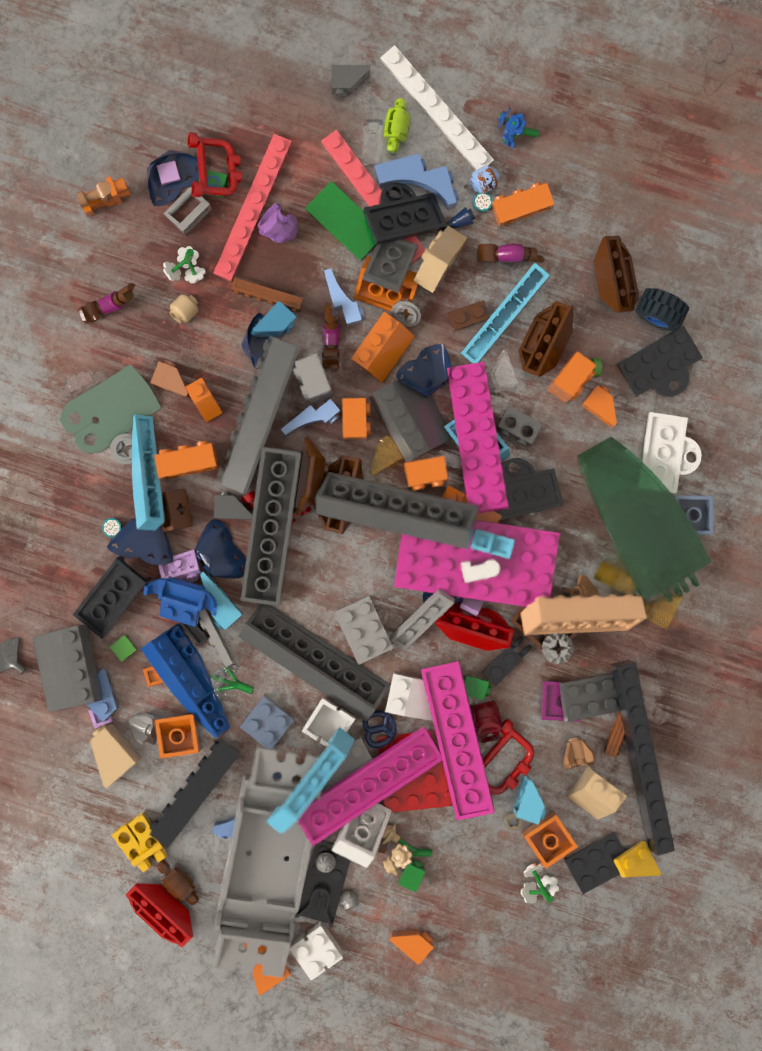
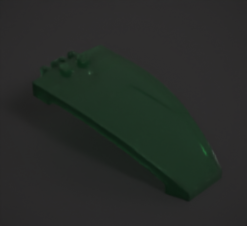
M608 437L578 454L580 474L584 476L605 528L642 599L647 600L662 592L670 603L673 599L667 588L672 586L678 597L683 595L682 590L685 593L689 592V587L684 580L686 577H689L694 587H698L699 582L694 572L712 561L685 512L660 479L639 458L613 437Z

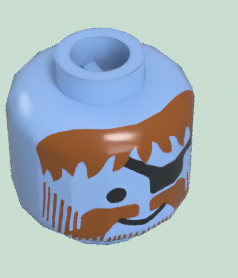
M486 165L473 171L470 182L475 192L485 194L497 188V180L500 177L496 169L492 170L490 166Z

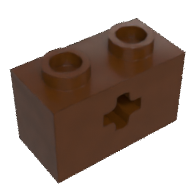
M186 489L161 493L165 521L162 524L163 532L193 527Z

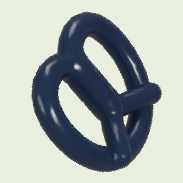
M374 711L367 722L362 721L363 728L366 731L365 740L368 746L372 748H382L394 740L397 731L396 722L389 713ZM377 716L384 717L383 724L369 727V719ZM385 732L388 735V738L381 742H373L371 740L372 734Z

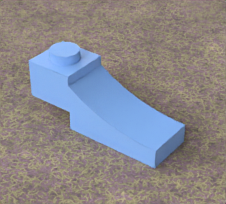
M332 268L324 270L334 309L343 310L347 327L362 323L361 317H364L362 306H358L357 301L352 302L343 293L333 275Z
M331 399L316 411L310 405L281 430L286 436H289L294 431L312 423L324 422L327 424L330 422L332 424L340 418L338 414L341 411Z

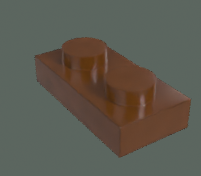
M484 300L447 313L453 331L486 321L490 318Z

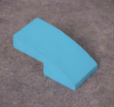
M476 529L471 548L510 559L516 540Z

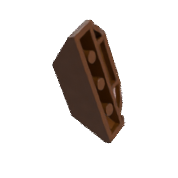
M604 236L593 261L600 299L617 313L634 311V305L639 293L632 256L621 242L620 236Z
M555 301L552 306L544 309L534 317L519 349L524 372L541 377L556 367L573 332L572 306Z
M305 437L294 514H299L316 501V495L323 484V475L328 473L329 464H325L326 459L310 437Z
M341 455L338 460L328 467V473L332 472L363 480L362 463L359 458ZM317 514L323 529L326 531L344 534L351 524L349 521Z

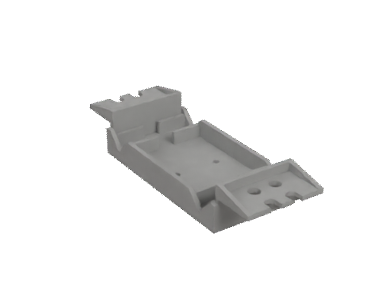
M256 747L251 774L244 773L214 921L215 931L219 932L213 969L234 971L235 964L243 962V973L253 974L254 966L261 964L263 966L262 975L283 977L291 945L290 941L293 940L294 918L300 906L312 844L297 821L282 834L266 821L277 806L281 807L300 783L299 781H292V777L299 775L302 780L317 761L318 756L306 755L304 763L297 764V753L287 752L286 758L283 761H278L276 759L277 750ZM275 772L282 774L281 779L273 778L272 776ZM322 789L316 795L315 799H320L321 793L323 792ZM250 850L251 854L247 855L246 851ZM289 856V859L284 860V857ZM246 943L248 947L241 951L238 948L239 944ZM264 945L267 947V950L264 953H259V946Z

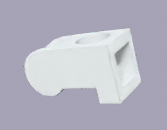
M486 560L482 564L470 566V561L461 563L464 582L494 577L500 570L499 564L494 560Z

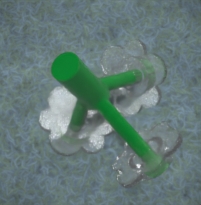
M236 663L224 669L218 668L217 672H214L211 677L212 687H214V692L219 700L226 698L227 690L239 689L249 694H252L254 691L253 686L240 682L235 676L240 668Z

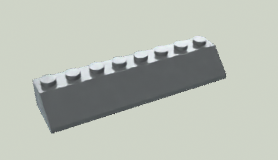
M272 336L265 340L263 356L258 359L256 364L258 370L250 381V392L245 395L243 405L245 406L243 411L237 416V428L232 431L230 447L224 452V464L222 467H219L217 472L218 481L221 484L247 494L261 456L262 447H264L298 355L299 346Z
M262 447L241 601L273 606L281 604L303 451Z
M332 472L327 474L316 495V514L468 549L479 506Z
M260 604L238 636L366 722L376 710L390 686L389 683L362 665H358L356 661L271 605Z

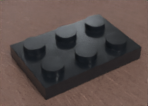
M612 832L564 858V861L582 894H585L620 875L614 859L623 854L625 850L615 832Z

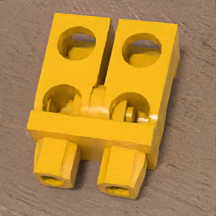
M143 811L112 833V837L131 861L133 867L137 865L142 872L152 867V863L148 859L152 854L158 862L167 857L164 846L149 835L152 831L149 829L152 823L146 811Z

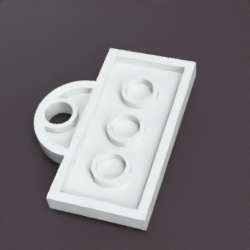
M653 412L648 413L638 488L677 494L679 475H686L697 469L702 455L699 445L693 439L685 437L688 418ZM688 452H693L696 455V460L693 463L688 462L686 459Z

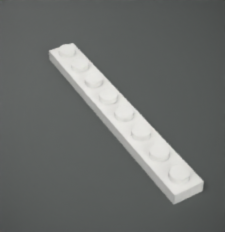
M395 45L380 57L381 62L475 170L486 165L489 166L494 162L489 153Z

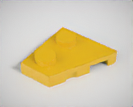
M640 841L614 859L622 877L659 876L662 874L646 841Z

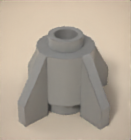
M141 713L133 715L128 724L129 730L136 742L143 745L147 741L154 745L156 743L155 720L165 717Z

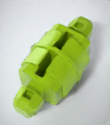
M398 98L395 101L394 108L388 109L386 120L384 121L383 138L388 140L387 150L390 153H396L400 143L406 142L408 130H410L411 114L406 111L407 102L403 98Z

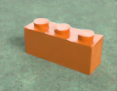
M539 182L530 186L531 189L525 191L518 189L513 192V195L496 197L491 207L498 227L553 209L555 204L548 184Z

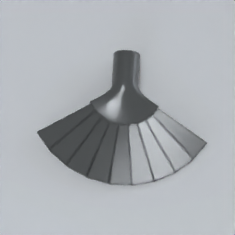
M19 638L8 639L0 644V672L15 669L22 675L26 671V668L18 662Z

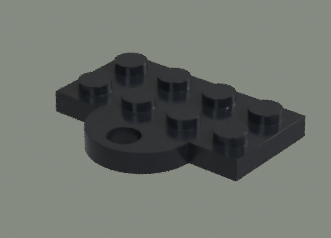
M402 183L387 185L381 192L379 204L364 207L363 214L375 245L436 232L447 227L434 192L416 196L409 186ZM395 190L400 196H393L390 191Z
M683 325L679 331L667 334L619 362L617 366L635 397L651 388L661 396L673 397L683 392L688 385L689 372L687 367L703 357ZM671 381L678 382L679 389L677 391L670 389L669 384Z
M512 458L502 464L508 509L495 511L502 516L501 520L563 506L554 468L535 473L533 466L521 458ZM514 462L519 465L518 473L510 472L509 465Z

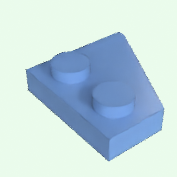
M103 668L98 673L103 700L86 704L102 722H105L118 709L106 668Z

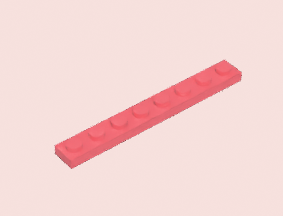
M335 130L324 138L321 143L368 206L378 205L382 190L339 132ZM416 236L403 239L418 245L411 264L420 259L425 252V248Z
M276 134L273 135L215 268L214 275L232 282L292 145V141Z

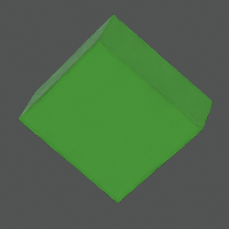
M126 635L110 646L121 662L138 650Z

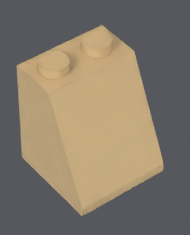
M112 723L108 726L104 724L92 733L94 737L90 740L102 783L106 789L142 758Z
M588 766L566 797L598 820L615 813L627 795Z

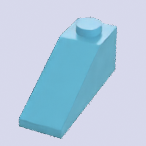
M202 572L200 575L205 590L215 597L218 604L216 616L212 615L214 618L213 622L219 629L224 628L226 630L244 613L206 572Z

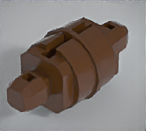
M164 860L158 863L157 869L161 874H164L161 877V881L167 892L175 899L178 898L180 901L185 899L190 905L194 906L199 901V898L193 891L195 889L194 881L188 876V873L176 865L169 868L170 865Z

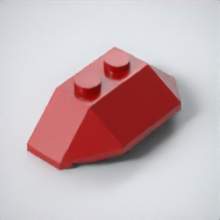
M462 602L453 604L436 620L435 625L450 640L485 651L509 648L514 629L508 625L498 612L481 607L478 615L475 616L460 608Z
M136 883L125 894L133 911L162 939L183 947L193 938L189 910L168 893L161 884Z

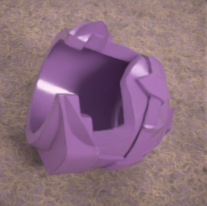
M274 203L265 212L258 224L260 235L269 237L277 243L293 240L298 231L296 217L292 214L283 215L281 213L282 205Z

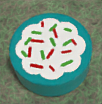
M488 193L476 194L473 200L474 208L478 212H487L492 206V197Z
M115 518L105 520L102 525L103 533L108 537H114L122 529L121 522Z

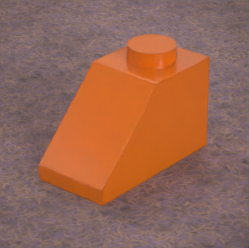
M203 378L185 387L206 422L223 414Z
M596 385L581 406L612 428L617 424L613 396L609 394L610 390L605 386L601 385L599 387Z
M420 930L396 931L389 934V940L418 965L434 948L433 938L427 932L422 933Z

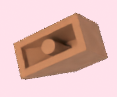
M166 360L164 363L158 361L150 383L189 398L190 395L185 388L186 384L182 375L175 368L176 364Z

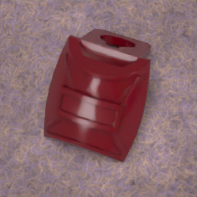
M495 700L470 706L477 736H480L481 743L500 739L499 731H502V721ZM491 733H492V735H494V736H492V737H486V736H488V734H491Z

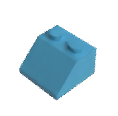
M278 301L253 328L251 335L253 337L281 336L283 333L287 335L296 324L294 322L296 316Z

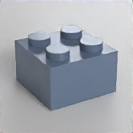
M670 496V534L713 535L714 496Z
M265 694L240 728L267 749H272L294 721L295 717Z

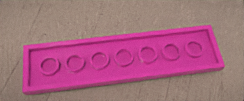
M485 361L451 367V371L450 368H447L467 503L479 506L478 513L508 509Z
M460 661L422 668L421 673L456 820L493 814L495 809Z
M424 726L322 792L320 799H313L297 820L312 846L442 761L441 754Z

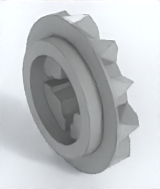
M407 299L405 301L399 300L391 309V316L404 327H413L421 319L420 307H417L415 302H408ZM405 309H407L409 313L407 318L404 312Z
M120 434L111 442L110 453L116 462L130 464L132 463V447L128 450L129 456L125 452L121 453L120 451L123 449V443L126 446H132V435Z
M563 633L550 634L543 641V655L551 663L561 664L567 662L572 656L574 647L567 635ZM557 640L560 646L566 647V649L560 650L559 657L556 651L550 650V648L556 646Z

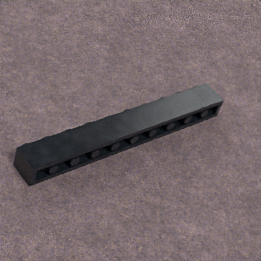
M631 660L613 663L610 665L648 847L656 856L675 851L637 664Z

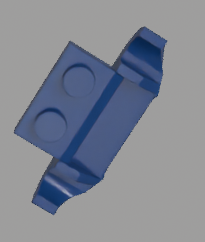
M170 576L151 581L144 586V595L158 594V599L161 600L160 617L196 627L199 613L204 608L210 610L212 615L216 616L217 601L210 592L205 590L204 586Z

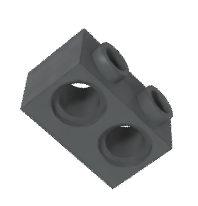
M508 406L497 428L500 429V434L506 437L511 435L517 438V443L527 446V444H533L543 423ZM512 418L515 421V427H507L505 420ZM524 427H529L532 430L530 437L523 435L522 429Z

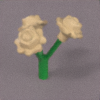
M393 823L392 825H386L382 836V844L391 840L400 844L392 850V857L389 854L386 855L387 859L383 863L388 874L393 873L397 876L399 867L406 868L408 864H411V858L431 857L432 849H416L400 839V836L396 834V824Z

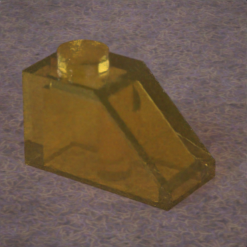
M386 436L378 441L379 445L376 446L370 470L372 477L404 458L392 437Z
M603 561L593 577L624 595L632 594L639 582V579Z
M675 593L653 600L650 604L647 603L644 607L646 620L667 630L684 595Z

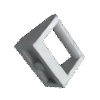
M191 187L163 213L185 236L212 209L202 196L201 198L195 197L200 204L181 223L172 217L192 196Z

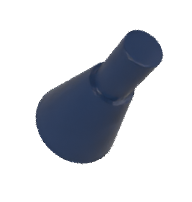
M465 207L446 224L451 228L474 224L472 220L476 218L471 208L467 210Z

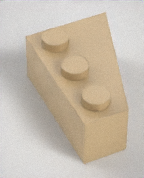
M447 226L444 232L440 230L429 248L423 253L421 258L424 261L413 281L433 293L439 281L444 277L446 270L450 268L460 253L467 237Z

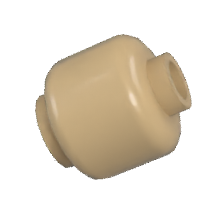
M181 294L171 303L170 314L177 322L188 323L198 313V302L191 295Z

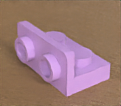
M195 550L173 556L172 563L158 565L161 578H168L170 576L187 582H195L201 578L200 574L202 572Z

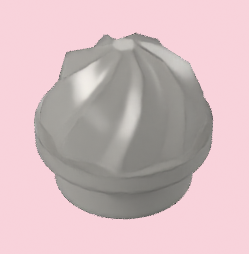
M322 853L316 859V866L321 872H330L335 867V858L330 853Z
M345 891L340 898V905L343 906L344 911L359 906L357 901L359 898L352 891Z

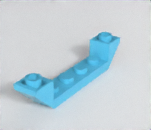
M339 727L327 742L329 744L283 805L281 807L277 806L266 822L281 834L293 825L346 758L355 739Z

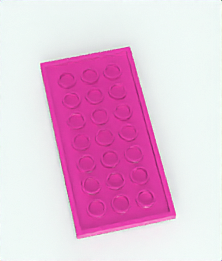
M476 520L468 549L402 534L394 587L435 593L438 589H441L450 596L527 607L538 597L550 599L560 533ZM478 529L516 540L511 558L507 559L472 549L471 544L475 530ZM486 560H494L500 566L499 573L494 577L464 582L461 568L462 562L470 561V566L482 564Z

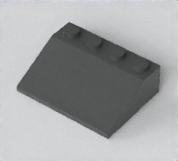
M399 379L376 390L369 397L407 463L414 461L452 439L444 428L447 423L432 397L422 395Z
M77 625L33 637L48 712L103 700L87 625Z

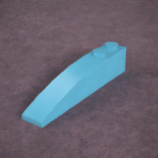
M534 263L461 354L472 363H478L550 275Z
M135 414L133 416L132 482L136 525L138 530L155 531L165 521L160 478L158 477L154 455H157L153 416Z

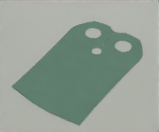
M130 364L105 381L69 401L61 413L60 421L65 430L74 435L76 445L83 452L96 453L107 449L116 436L126 434L133 429V416L135 414L151 416L161 409V406L149 385ZM76 412L80 414L81 421L78 424H71L68 417L71 413ZM98 417L99 422L96 424L93 423L92 418ZM92 433L96 436L97 441L94 445H87L84 442V437L87 434Z

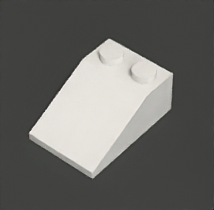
M393 672L385 712L433 721L423 678Z
M377 803L341 827L332 851L367 868L375 858L392 810Z

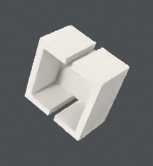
M323 696L303 727L302 732L314 740H317L319 735L322 736L320 743L328 747L329 744L327 742L340 727L347 733L356 716L343 708L337 710L338 705Z
M321 921L307 931V935L304 932L294 939L289 949L311 981L326 971V965L330 968L343 959L344 954L330 931Z

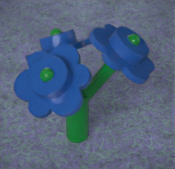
M509 108L507 112L503 110L502 114H499L498 121L501 123L498 127L500 128L504 120L507 122L502 139L506 146L513 149L516 147L515 138L522 135L537 138L539 130L525 127L527 122L522 114L512 115L509 119L507 117L511 110Z

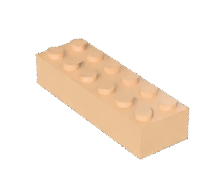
M615 594L606 597L593 595L588 598H582L580 595L571 598L558 596L553 599L538 597L521 612L525 635L628 631L647 618L642 596H634L633 594H627L622 597H617Z

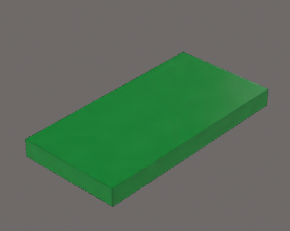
M332 181L305 208L314 219L360 262L376 246L363 210Z

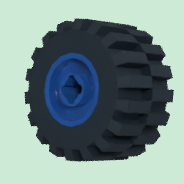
M646 288L635 311L644 321L667 331H679L690 308L682 299L667 291L657 288Z

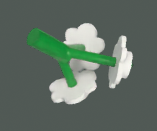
M191 246L179 248L177 261L180 263L176 266L174 263L167 261L163 264L164 273L171 281L180 280L181 271L179 268L182 266L184 268L190 267L185 272L186 276L184 277L190 283L202 280L204 278L203 275L206 273L204 268L194 267L199 253L193 250Z
M536 863L531 864L524 871L525 878L529 876L535 877L537 885L540 887L537 890L535 882L524 883V888L521 889V896L524 897L526 903H536V896L542 895L548 903H551L554 900L555 892L559 890L556 877L544 875L543 878H539L538 873L544 867L542 863L538 865Z

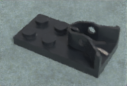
M118 556L79 605L73 616L103 639L152 578H144L125 562L124 557Z
M321 840L315 844L303 886L299 910L295 915L296 918L303 916L328 923L329 927H333L351 861L332 851L335 843ZM322 853H330L335 858V867L330 872H321L316 866V859Z

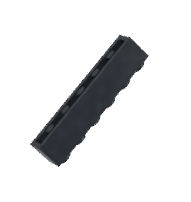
M216 740L210 748L212 753L209 757L204 756L198 763L200 768L196 774L192 771L185 780L188 782L184 789L180 787L173 796L176 798L173 804L168 803L161 813L164 816L160 821L156 819L149 827L152 830L149 835L167 849L240 753L224 740L220 742Z

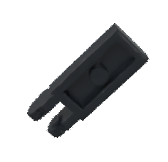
M519 636L509 648H505L482 671L495 686L505 678L532 648L528 644L519 654L513 650L522 643L524 639L522 636Z

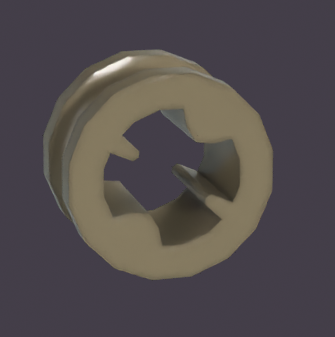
M514 812L508 813L505 816L504 823L508 829L515 831L521 828L522 819L520 818L516 820L518 822L516 826L513 824L509 826L508 824L510 823L508 821L510 817L513 819L516 817Z

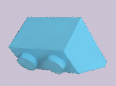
M526 774L523 777L513 812L517 818L539 825L540 820H543L546 814L545 805L533 781Z

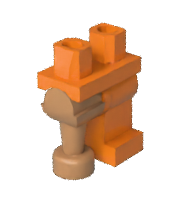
M110 176L106 178L107 182L97 183L95 190L86 193L84 191L76 193L78 201L87 217L95 215L93 210L97 208L113 206L115 203L117 205L122 204L121 198L131 195L124 178L113 181Z

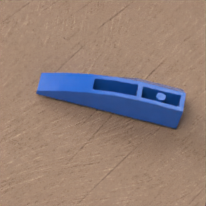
M178 623L141 648L169 690L190 714H194L195 719L208 732L217 738L230 728L200 654Z

